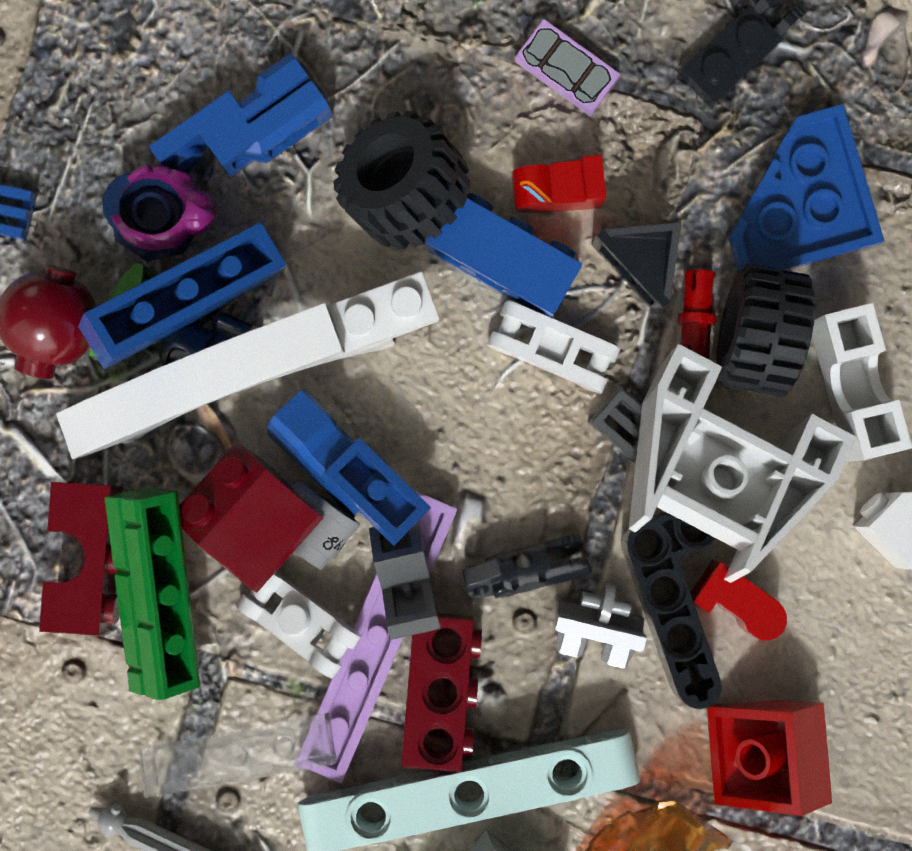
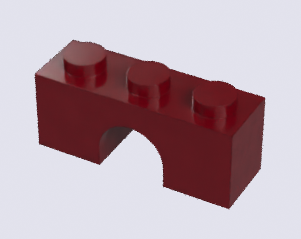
M51 482L47 532L67 533L77 538L83 546L85 562L80 573L73 579L43 581L39 632L99 636L112 631V624H117L120 617L117 594H115L116 583L114 574L117 571L113 567L105 497L122 493L123 486Z

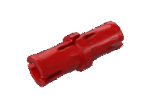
M696 269V274H694L693 270L684 271L683 313H679L677 317V324L682 326L681 345L709 359L711 327L716 326L717 316L712 314L713 287L716 273L710 270Z

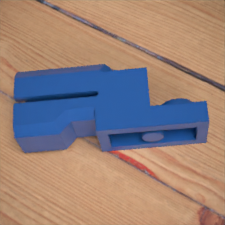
M290 53L258 75L256 91L241 102L237 103L228 90L151 144L149 148L161 165L185 171L198 163L202 158L201 152L210 148L228 175L232 177L252 162L267 164L333 116L330 106L312 80L307 82L309 78L307 73Z
M305 388L300 390L269 421L267 435L353 518L358 513L363 515L393 546L430 510L431 507L362 439L358 438L354 441Z

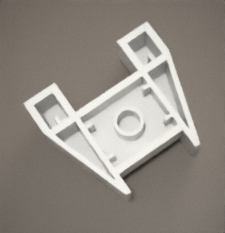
M677 344L661 364L642 403L629 529L633 532L638 531L652 519L658 507L736 548L737 551L724 580L731 583L750 573L839 479L856 436L811 413L789 431L782 449L703 409L722 366Z

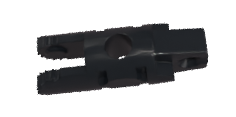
M575 533L536 545L496 554L486 558L484 563L464 569L462 575L469 599L493 595L495 599L504 598L588 576L591 574L592 569L588 559L584 557L550 564L551 561L580 552V549H583L580 534Z

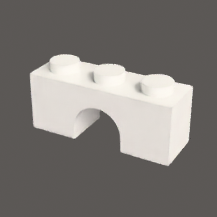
M869 303L826 314L815 319L812 338L836 426L856 436L846 462L863 461L911 449L912 443L900 399L891 400L886 395L879 378L878 356L881 352L886 351L874 304Z

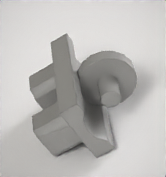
M605 582L600 595L583 591L581 602L559 597L555 613V631H558L557 651L574 657L582 656L587 638L604 642L601 651L602 661L608 665L626 668L635 650L643 651L647 639L646 634H643L644 617L630 614L631 602L615 599L616 585L613 583Z

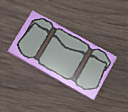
M545 19L542 20L515 57V62L590 117L621 75Z

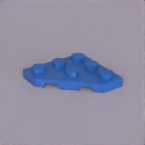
M843 104L797 116L791 123L728 237L738 273L747 263L788 271L877 246L885 241Z

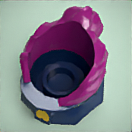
M146 163L133 172L119 175L108 184L102 196L103 213L108 224L113 228L115 241L145 261L183 254L194 236H200L205 233L216 217L215 203L210 195L205 191H198L189 174L165 165L150 166Z

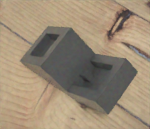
M418 522L395 546L375 527H370L369 534L373 563L382 589L386 623L391 640L441 629Z

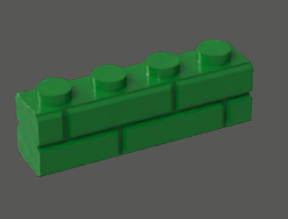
M140 488L108 495L105 497L113 567L117 571L114 575L125 661L129 666L127 670L129 692L145 695L155 700H165L199 688L201 684L177 490Z

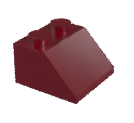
M238 441L179 505L181 526L188 536L201 549L256 593L323 520V517L266 461Z

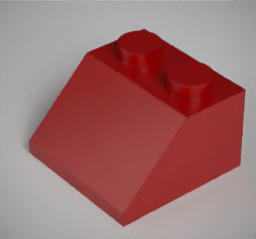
M770 700L714 704L707 708L714 805L803 816L832 803L823 702Z

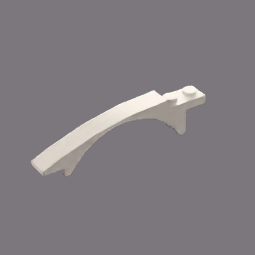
M419 272L327 306L323 303L246 332L97 394L56 413L71 458L75 460L119 443L126 444L137 440L174 418L255 385L323 363L395 346L393 338L439 321V317L423 273Z

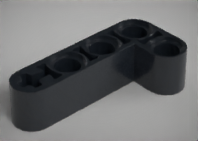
M662 512L654 515L650 521L636 532L630 530L628 526L622 534L621 547L671 690L674 695L689 707L705 709L715 704L719 699L722 690L721 679L678 558L705 549L716 538L702 531L697 539L688 541L681 533L682 520L667 512ZM649 529L657 538V547L651 555L641 557L634 548V540L639 532ZM667 576L673 584V593L667 601L657 603L651 597V585L657 578ZM676 624H686L689 629L688 642L681 648H670L667 641L669 630ZM682 661H689L692 670L705 679L698 683L699 692L695 694L688 688H685V686L691 684V676L688 668L680 663Z

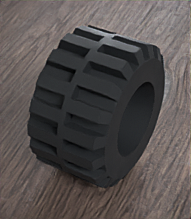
M396 111L388 113L384 120L378 117L370 122V127L366 130L360 129L354 135L356 138L351 145L347 144L342 151L344 158L342 161L337 162L335 173L339 177L333 181L334 190L338 193L336 199L345 212L374 240L376 239L383 246L389 247L393 245L396 249H406L409 243L414 247L424 245L425 238L431 236L435 239L441 235V228L447 223L451 225L457 218L454 214L457 208H463L467 198L463 192L470 189V179L466 175L469 172L467 163L431 118L424 114L419 116L415 111H406L401 115Z
M748 263L742 267L731 285L719 330L716 364L722 366L718 375L722 386L780 397L786 396L792 389L804 367L815 320V292L812 279L808 274Z

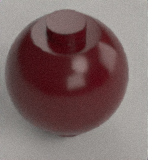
M46 265L45 271H32L18 277L3 292L0 298V338L6 348L17 355L14 369L18 372L36 378L51 379L54 377L56 366L73 363L89 350L90 345L78 325L83 314L97 307L88 288L75 280L76 273L74 271L55 265Z

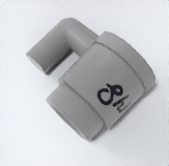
M296 481L290 486L323 517V520L294 552L313 566L322 570L330 559L334 560L351 535L357 531L361 524L341 507L321 496L306 483Z

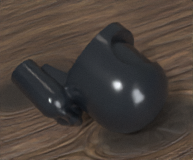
M227 313L213 315L211 317L213 329L191 323L161 339L158 348L159 358L164 366L257 328Z

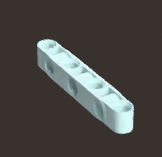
M618 729L462 762L461 772L428 769L320 793L297 802L306 850L340 851L620 790L638 784L641 778L630 730ZM564 759L573 760L578 764L576 775L567 781L556 779L552 773L554 766ZM464 781L477 782L483 789L482 794L474 801L461 800L456 795L455 790ZM367 802H375L383 807L386 816L378 822H369L361 816L359 808Z

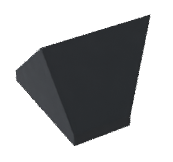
M682 222L603 229L596 235L592 246L644 303L657 314L671 301Z

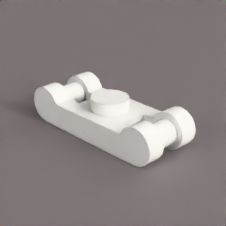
M505 301L500 315L504 318L498 332L493 331L487 343L488 347L572 381L587 390L599 394L603 393L608 381L604 378L609 363L616 362L621 350L619 347L512 301ZM521 325L535 329L529 345L515 339ZM579 349L592 355L586 369L574 364Z
M277 572L273 574L257 593L253 590L249 595L244 593L235 605L240 612L258 622L309 661L316 670L332 679L342 667L339 661L348 648L354 649L362 637L357 631ZM275 592L283 600L273 612L265 605ZM326 630L332 637L324 649L316 644Z

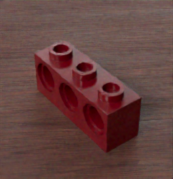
M438 613L440 628L455 630L461 637V644L452 653H442L435 648L432 641L434 634L440 629L412 635L401 767L461 772L462 757L472 758L474 728L465 727L466 708H476L478 678L469 677L470 659H480L482 629L473 628V616ZM439 678L451 680L457 688L456 695L447 702L434 700L428 690L434 680ZM437 728L446 730L452 736L453 741L451 745L443 751L430 749L424 739L429 731Z

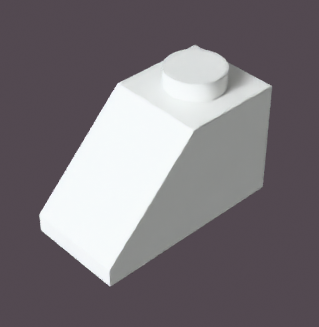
M880 492L863 505L860 510L863 517L853 527L895 568L912 570V492H890L885 495Z

